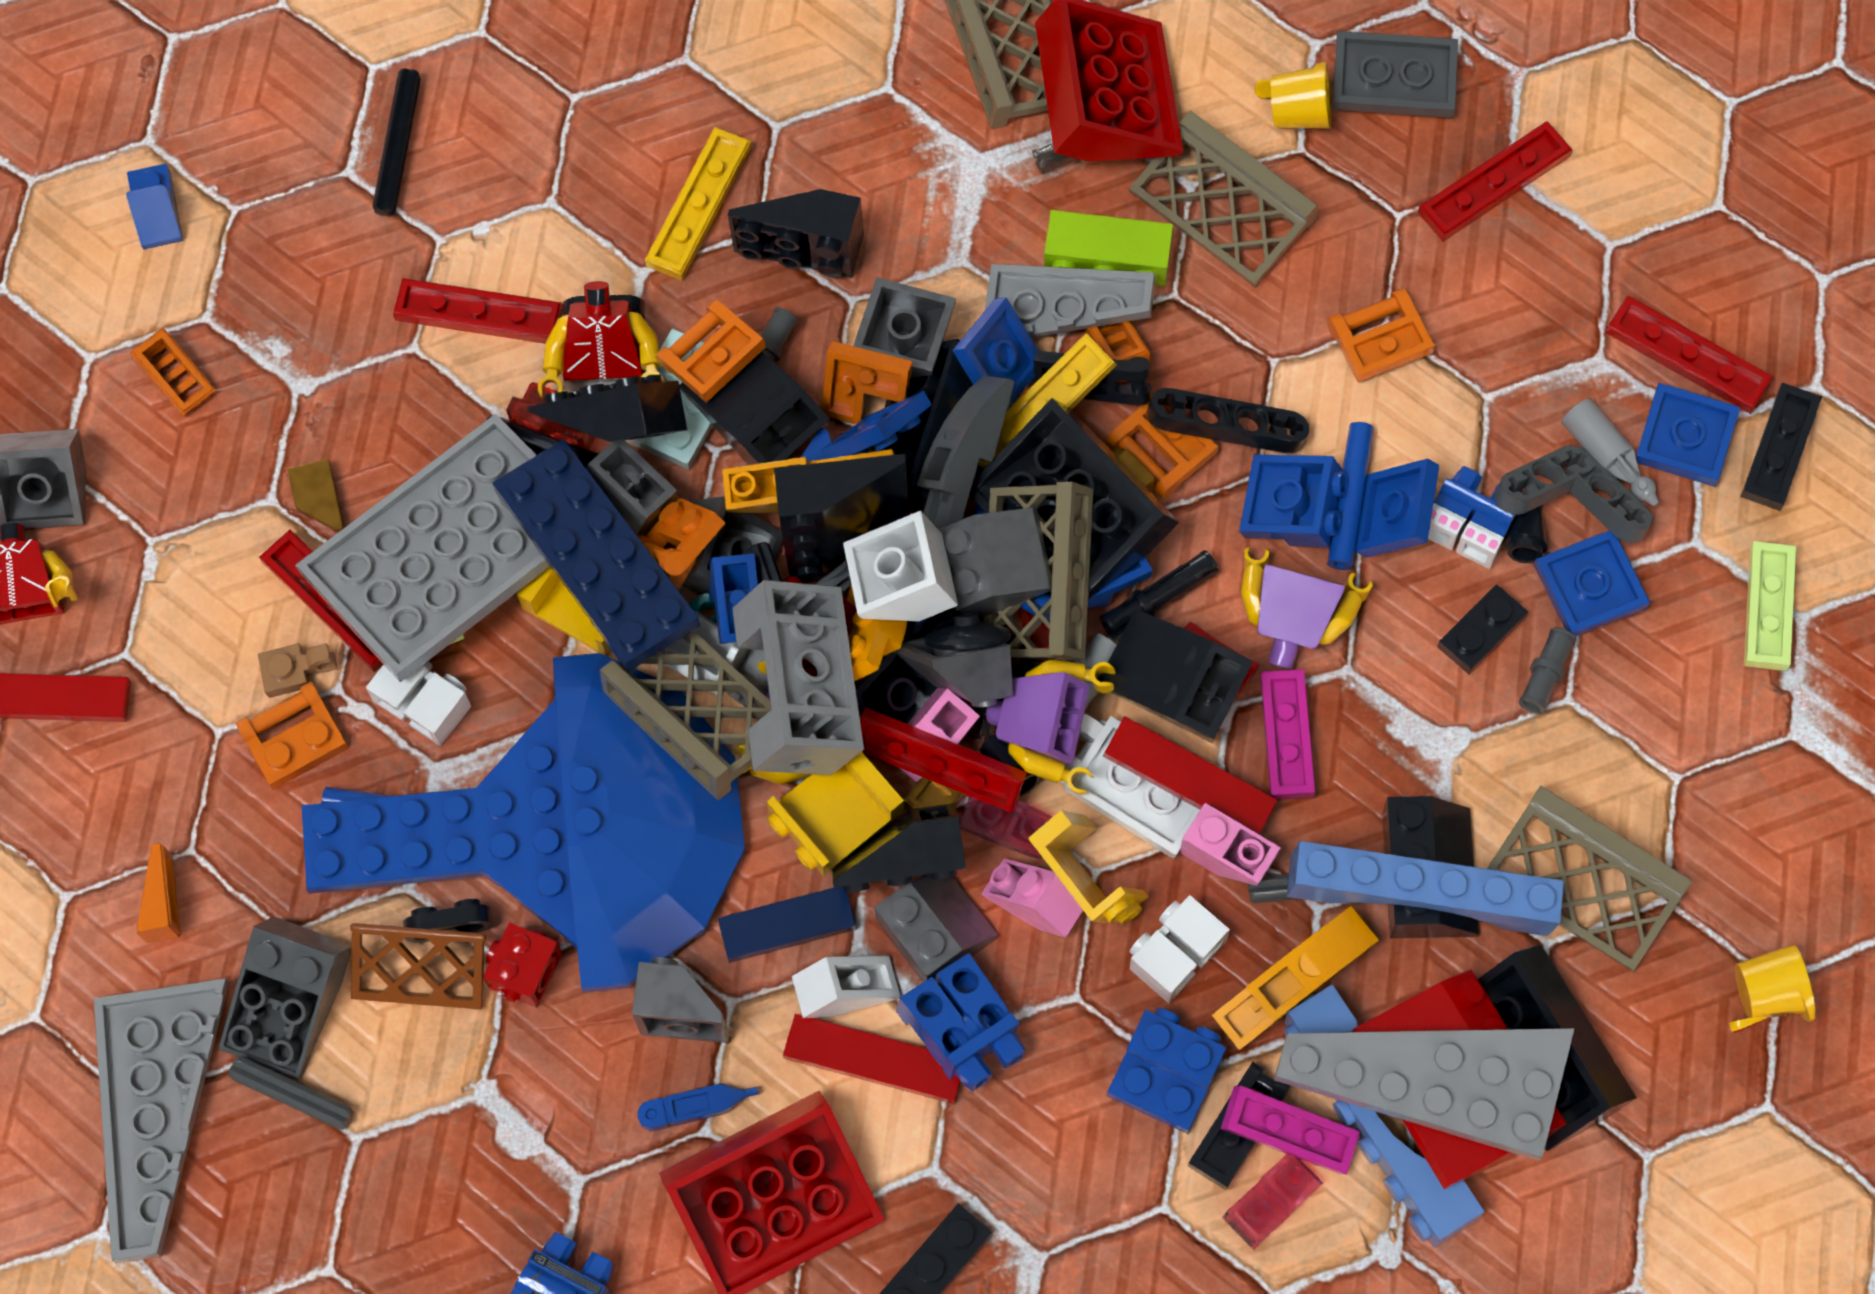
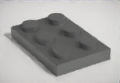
M1337 31L1332 110L1453 118L1456 102L1458 39Z

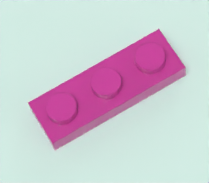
M1304 669L1261 672L1260 684L1270 796L1277 800L1314 798L1315 785Z
M1234 1086L1221 1126L1222 1130L1342 1175H1347L1360 1134V1131L1243 1086Z

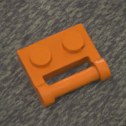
M1404 288L1391 292L1390 298L1344 316L1337 313L1327 317L1329 331L1334 340L1338 342L1358 383L1434 352L1435 345L1409 294ZM1397 313L1401 316L1397 320L1353 336L1351 333L1353 329L1391 314Z
M716 299L706 308L707 313L671 347H663L655 355L657 361L666 371L671 374L673 373L706 403L767 347L764 339ZM718 325L722 326L684 362L681 360Z
M1147 403L1139 407L1115 427L1105 441L1113 449L1120 447L1131 453L1154 476V491L1162 499H1166L1175 492L1182 482L1217 454L1218 446L1211 439L1156 428L1147 418L1146 411L1149 405ZM1162 405L1165 407L1166 413L1172 414L1169 411V406ZM1139 430L1174 468L1166 473L1131 436Z
M678 498L661 511L659 521L646 536L639 535L637 537L665 573L677 576L687 569L725 525V522L714 511ZM667 542L678 546L676 549L663 548Z
M312 681L301 686V692L251 719H248L246 716L235 722L272 790L349 748ZM311 706L314 712L313 716L261 743L258 737L259 733Z

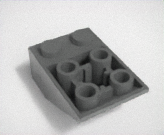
M274 916L253 926L218 1049L236 1056L245 1057L257 1064L297 1079L301 1078L341 988L351 954V945Z

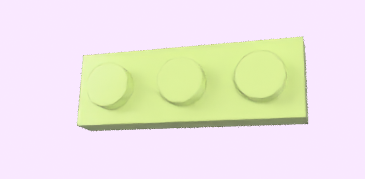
M1753 541L1750 546L1744 666L1782 671H1787L1790 667L1796 546Z

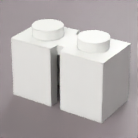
M429 661L402 682H399L383 665L366 686L372 701L403 722L406 718H409L411 720L409 723L410 727L441 747L472 707L465 693L467 688L450 674H446L442 678L435 672H430L433 666Z
M1191 895L1182 904L1174 901L1159 918L1163 926L1156 930L1152 936L1145 932L1129 951L1133 955L1130 961V970L1168 1004L1195 976L1196 973L1193 970L1197 966L1202 969L1227 942L1230 929Z

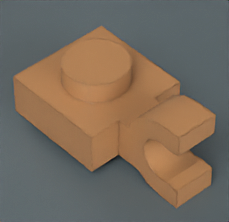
M299 643L258 653L264 691L269 698L301 690L300 687L309 682V675L338 670L335 653L333 651L330 652L327 643L312 647L305 654Z

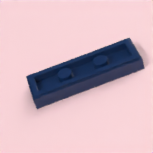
M843 886L718 918L729 963L856 930L847 892L843 891Z

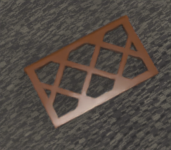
M360 923L351 924V999L482 1009L485 933ZM362 934L382 935L389 943L372 956L362 946ZM406 937L428 939L434 947L418 960L401 941ZM452 941L474 943V956L466 963H463L447 945ZM393 948L411 965L396 980L378 962ZM439 952L457 969L442 983L424 966ZM371 968L388 986L384 990L361 989L362 975ZM417 971L434 990L429 994L406 992L401 984ZM463 975L473 986V997L452 996L446 988Z

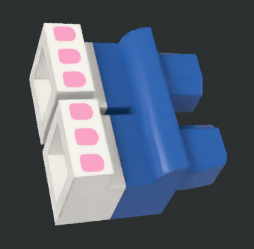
M1462 466L1452 480L1446 478L1439 494L1434 500L1428 539L1452 551L1467 521L1470 520L1461 535L1456 553L1490 569L1509 531L1515 514L1505 512L1498 507L1494 500L1495 490L1490 498L1475 492L1482 476L1478 472Z

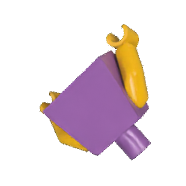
M1246 547L1244 550L1245 569L1241 597L1248 621L1258 627V634L1274 638L1268 663L1293 669L1299 645L1317 649L1319 644H1331L1352 625L1362 602L1366 600L1373 586V582L1369 580L1366 588L1359 589L1355 587L1353 579L1356 573L1349 575L1344 586L1269 565V550L1266 548L1264 550V557L1260 560L1250 558V547Z
M1047 660L1028 671L1025 677L1012 679L1013 696L1005 697L1003 701L997 700L996 705L986 708L988 723L997 726V739L1009 744V755L1027 773L1057 784L1059 780L1064 781L1078 795H1087L1089 793L1086 790L1076 788L1074 786V779L1079 774H1086L1094 778L1092 773L1084 767H1077L1072 770L1064 767L1065 763L1073 765L1090 684L1084 681L1092 682L1094 689L1100 693H1110L1113 691V683L1099 682L1097 680V677L1102 673L1115 674L1114 667L1110 663L1099 662L1092 669L1085 668L1083 663Z

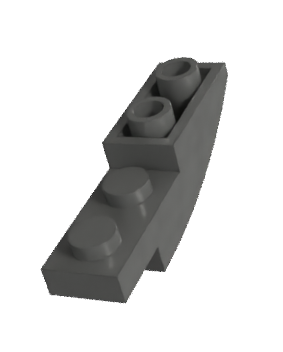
M982 376L954 406L933 441L917 486L930 490L923 514L937 529L964 519V511L971 487L975 481L978 461L992 462L995 451L999 446L1002 425L1011 402L1014 380Z

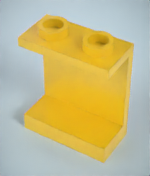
M551 567L547 568L518 591L517 597L523 610L594 651L608 657L612 651Z
M862 752L834 774H811L779 801L774 796L766 801L768 812L770 813L766 818L769 825L782 839L788 835L798 846L794 853L809 871L817 868L823 877L904 812V800Z
M1061 810L1028 839L1092 922L1110 924L1120 922L1122 925L1130 922L1142 911L1143 908L1140 904L1149 897L1148 894L1142 889L1120 886L1106 898L1071 852L1074 847L1095 831L1096 827L1086 815Z

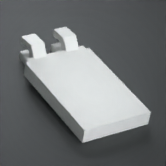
M1084 713L1078 740L1086 742L1079 755L1077 757L1074 756L1073 765L1065 763L1064 768L1072 770L1077 767H1084L1092 773L1094 778L1086 774H1079L1074 779V786L1088 791L1087 795L1074 793L1066 782L1061 781V784L1065 786L1064 791L1174 859L1181 849L1183 836L1200 810L1102 757L1121 722L1112 716L1109 717L1107 722L1102 719L1098 722Z

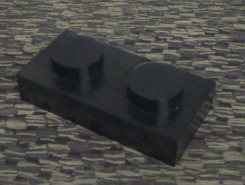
M1496 584L1439 641L1437 647L1470 675L1527 617L1528 611Z

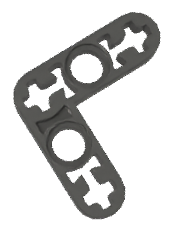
M1564 446L1502 476L1494 493V500L1499 508L1510 514L1520 515L1570 492L1613 535L1620 540L1630 543L1640 542L1645 537L1653 520L1651 512L1588 451L1578 446ZM1535 475L1547 477L1554 484L1541 482ZM1593 489L1604 491L1611 498H1603L1597 495Z

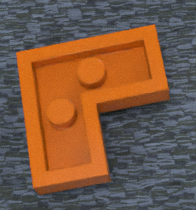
M832 341L827 350L821 409L829 418L856 424L864 418L867 394L896 402L906 399L909 394L913 361Z

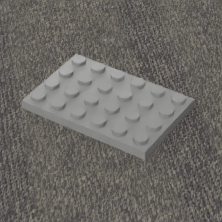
M494 414L296 564L299 573L399 682H402L550 567L497 495L492 485V482L536 456L497 414Z

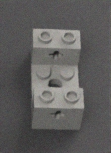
M763 580L732 608L737 648L764 650L772 709L748 729L753 771L832 775L864 750L841 587ZM802 659L808 660L816 667L817 677L810 676L805 672L802 667Z

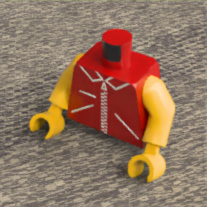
M593 281L585 284V302L571 304L569 314L557 320L545 343L542 370L546 373V376L538 383V393L541 398H543V387L548 383L556 384L558 392H563V385L558 379V376L562 373L564 381L628 378L634 376L646 377L660 374L658 368L661 365L655 358V355L659 352L656 333L641 314L632 312L628 301H610L609 284L607 282ZM661 374L662 382L667 381L666 378Z
M7 523L1 525L0 625L64 614L61 599L70 597L72 602L78 599L73 588L72 570L56 552L45 550L38 540H25L24 526L22 524Z

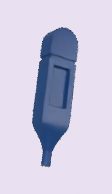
M723 1084L707 1086L666 1096L663 1099L657 1098L646 1101L638 1109V1119L641 1126L646 1130L657 1131L666 1129L669 1126L674 1127L726 1114L743 1099L757 1095L759 1092L757 1087L744 1090Z

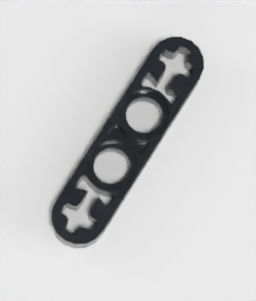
M1173 388L1157 390L1153 394L1146 411L1150 423L1164 431L1282 453L1297 452L1303 446L1310 430L1307 420L1294 411ZM1162 405L1169 406V411L1172 414L1166 413L1165 407ZM1185 408L1190 409L1188 417H1185L1187 412ZM1207 410L1212 412L1217 417L1218 422L1214 424L1204 422L1198 416V411ZM1238 419H1252L1257 424L1258 430H1245L1240 426ZM1269 424L1271 425L1269 428L1271 433L1266 432ZM1285 428L1290 429V434L1293 436L1287 435V430Z

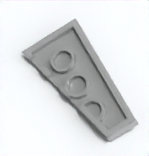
M991 264L985 310L994 299L1007 297L1031 338L1151 318L1156 278L1155 274L1151 272Z

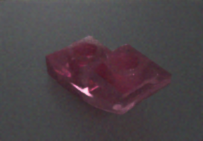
M969 796L959 818L961 829L1012 851L1041 859L1042 856L1028 838L1047 823L1052 816L1022 801H1018L1013 812L1010 813Z
M1287 1154L1265 1173L1251 1190L1229 1208L1222 1218L1255 1250L1309 1199L1323 1182L1300 1159Z

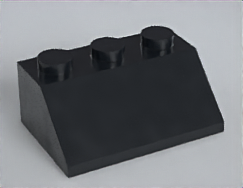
M1433 796L1387 797L1382 811L1385 854L1474 867L1470 808ZM1388 904L1390 938L1478 937L1479 935L1477 919L1433 909Z

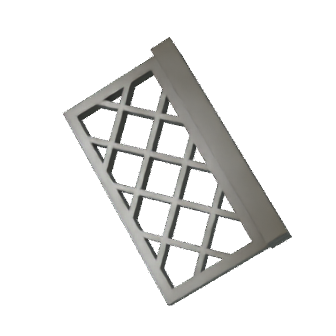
M945 0L991 129L1006 126L1010 118L1048 111L1044 81L1039 85L1021 74L1028 63L1042 70L1040 57L1034 55L1038 48L1036 28L1022 20L1028 10L1041 16L1051 4L1050 0H1037L1038 2L1034 0H1012L1023 6L1017 18L997 8L1002 0H994L992 5L983 0ZM991 17L1010 26L1004 38L988 30L987 23ZM1016 30L1035 39L1029 52L1009 42ZM1003 50L1023 60L1016 72L1001 65L999 57ZM1015 84L1034 93L1035 96L1032 101L1015 104L1011 93Z
M1190 110L1180 122V134L1182 143L1196 152L1197 164L1173 167L1172 157L1154 158L1129 187V191L1249 284L1256 287L1305 229L1308 231L1318 220L1317 205ZM1201 157H1203L1209 163L1201 164ZM1167 161L1168 168H1161ZM1220 170L1227 175L1228 188L1204 191L1202 172ZM1198 173L1199 192L1175 194L1174 175ZM1169 176L1171 195L1153 197L1143 189L1152 178ZM1232 180L1241 187H1233ZM1252 194L1259 200L1260 212L1235 215L1234 196ZM1229 196L1231 215L1207 218L1205 199ZM1200 200L1202 219L1185 221L1177 215L1176 202ZM1172 203V211L1164 204ZM1264 204L1272 210L1264 211ZM1284 218L1293 225L1284 237L1267 239L1266 219ZM1261 220L1262 239L1238 242L1236 223ZM1232 223L1234 243L1216 245L1209 239L1208 226ZM1203 227L1204 235L1195 228ZM1276 246L1269 254L1268 247ZM1263 247L1265 260L1254 273L1240 263L1239 250ZM1228 251H1234V252H1235V259H1234L1231 255H1229L1227 252H1228Z
M1057 482V485L990 488L989 513L1003 511L1004 498H1015L1023 508H1037L1047 496H1056L1055 513L1047 522L1038 513L1043 539L1048 536L1054 543L1053 556L1048 560L1052 572V590L1050 600L1042 608L1034 598L1026 601L1036 615L1023 629L1012 618V615L1024 602L985 616L983 621L996 623L1001 626L1006 623L1016 634V637L1009 644L1011 659L1063 658L1067 660H1085L1093 488L1075 482ZM1025 497H1032V498H1031L1030 501L1028 502V500H1027ZM1042 622L1050 630L1049 648H1037L1029 638ZM1022 644H1024L1027 649H1019V648L1021 647Z
M695 631L683 637L690 644V654H665V649L641 663L658 664L657 679H638L631 673L638 666L627 672L622 663L617 664L614 660L601 668L600 675L603 692L718 801L731 791V782L752 766L748 729L752 726V718H762L772 710L771 702ZM664 664L689 665L688 680H663ZM695 665H713L719 670L718 681L694 680ZM662 690L687 691L686 706H667L661 701ZM693 691H717V706H692ZM723 691L743 692L748 697L747 707H722ZM691 717L716 718L715 733H695L690 728ZM722 718H747L746 734L721 733ZM708 744H714V749ZM720 744L745 745L744 755L730 765L719 755Z
M1540 785L1487 869L1497 870L1505 858L1523 855L1527 875L1534 876L1529 853L1554 849L1559 873L1539 877L1561 879L1564 881L1563 892L1566 903H1562L1561 910H1568L1570 920L1561 915L1559 926L1629 971L1634 972L1692 883V880ZM1532 816L1549 827L1551 843L1527 847L1523 830ZM1556 831L1568 839L1558 841ZM1519 837L1521 849L1510 851ZM1577 844L1584 848L1587 853L1589 866L1565 871L1559 847ZM1593 855L1606 863L1595 865ZM1615 868L1622 872L1627 891L1602 895L1597 871ZM1591 872L1597 897L1571 901L1566 877ZM1631 879L1644 887L1633 889ZM1653 892L1668 902L1659 916L1640 920L1635 895ZM1629 896L1634 921L1609 926L1604 901ZM1598 903L1604 927L1585 930L1577 925L1573 907ZM1654 923L1646 937H1644L1642 925ZM1636 927L1640 946L1631 959L1615 949L1612 931ZM1605 933L1607 943L1594 935Z

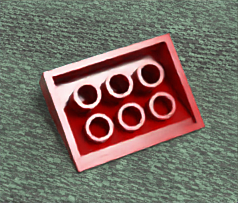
M1054 0L1035 22L1054 153L1088 162L1180 156L1183 153V146L1162 23L1084 0Z
M1470 969L1439 982L1359 1025L1351 1032L1509 1029L1474 972ZM1556 1106L1548 1137L1567 1124ZM1403 1120L1444 1190L1517 1156V1154Z
M820 1091L659 1172L662 1182L718 1294H744L885 1221L828 1102Z

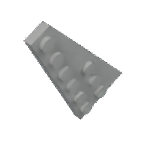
M226 979L94 998L111 1258L115 1263L161 1257L229 986V982Z
M1575 1028L1288 1033L1274 1081L1540 1161L1544 1154Z

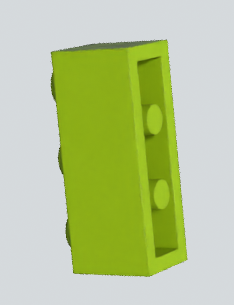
M1050 210L1044 251V267L1151 272L1155 274V286H1166L1173 224Z

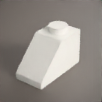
M889 956L825 957L792 976L803 1018L837 1017L891 1002L901 997Z

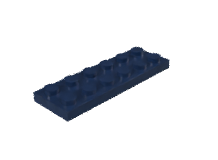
M564 439L492 482L497 495L627 672L701 626L699 617Z

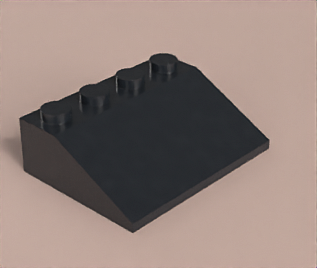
M1051 398L975 478L969 493L976 503L986 513H989L990 488L1057 485V482H1075L1093 488L1088 599L1148 555L1179 523L1168 509L1073 410L1054 398ZM1047 496L1036 508L1037 512L1046 522L1055 513L1056 496ZM1025 497V498H1026V499L1028 500V502H1029L1032 497ZM1004 498L1003 511L1023 508L1015 498ZM1047 536L1044 539L1049 560L1053 556L1054 543Z
M905 454L774 468L778 513L789 577L797 576L802 582L818 581L845 562L844 542L910 515Z

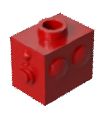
M509 922L501 941L495 940L489 948L485 960L488 968L483 979L491 990L503 994L504 999L513 1003L521 1001L537 1008L563 954L558 942L547 938V934L542 931H530Z

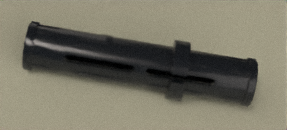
M1203 550L1191 560L1161 577L1150 586L1141 591L1139 589L1129 593L1127 600L1100 615L1099 619L1102 622V627L1112 639H1116L1119 635L1123 634L1135 608L1155 616L1157 611L1170 602L1175 601L1205 580L1219 573L1217 563L1208 551Z

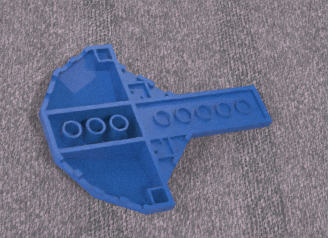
M601 653L553 657L554 701L476 788L302 805L306 889L311 894L485 876L517 899L519 904L543 923L550 925L577 949L582 993L631 988L636 984L639 962L651 963V959L655 957L672 958L676 951L706 932L710 919L720 899L723 898L738 863L741 862L745 854L738 778L731 782V791L718 801L603 692L600 669L614 659ZM636 669L631 672L638 679H656ZM662 690L661 701L667 706H686V695L682 691ZM691 717L690 728L695 733H715L703 717ZM708 744L714 749V744ZM720 744L719 755L731 765L736 761L735 756L725 744Z

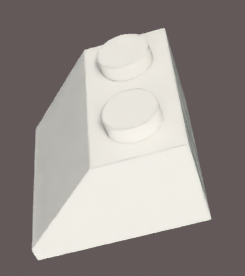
M922 511L913 513L843 543L857 614L861 619L921 621L958 606L943 535Z

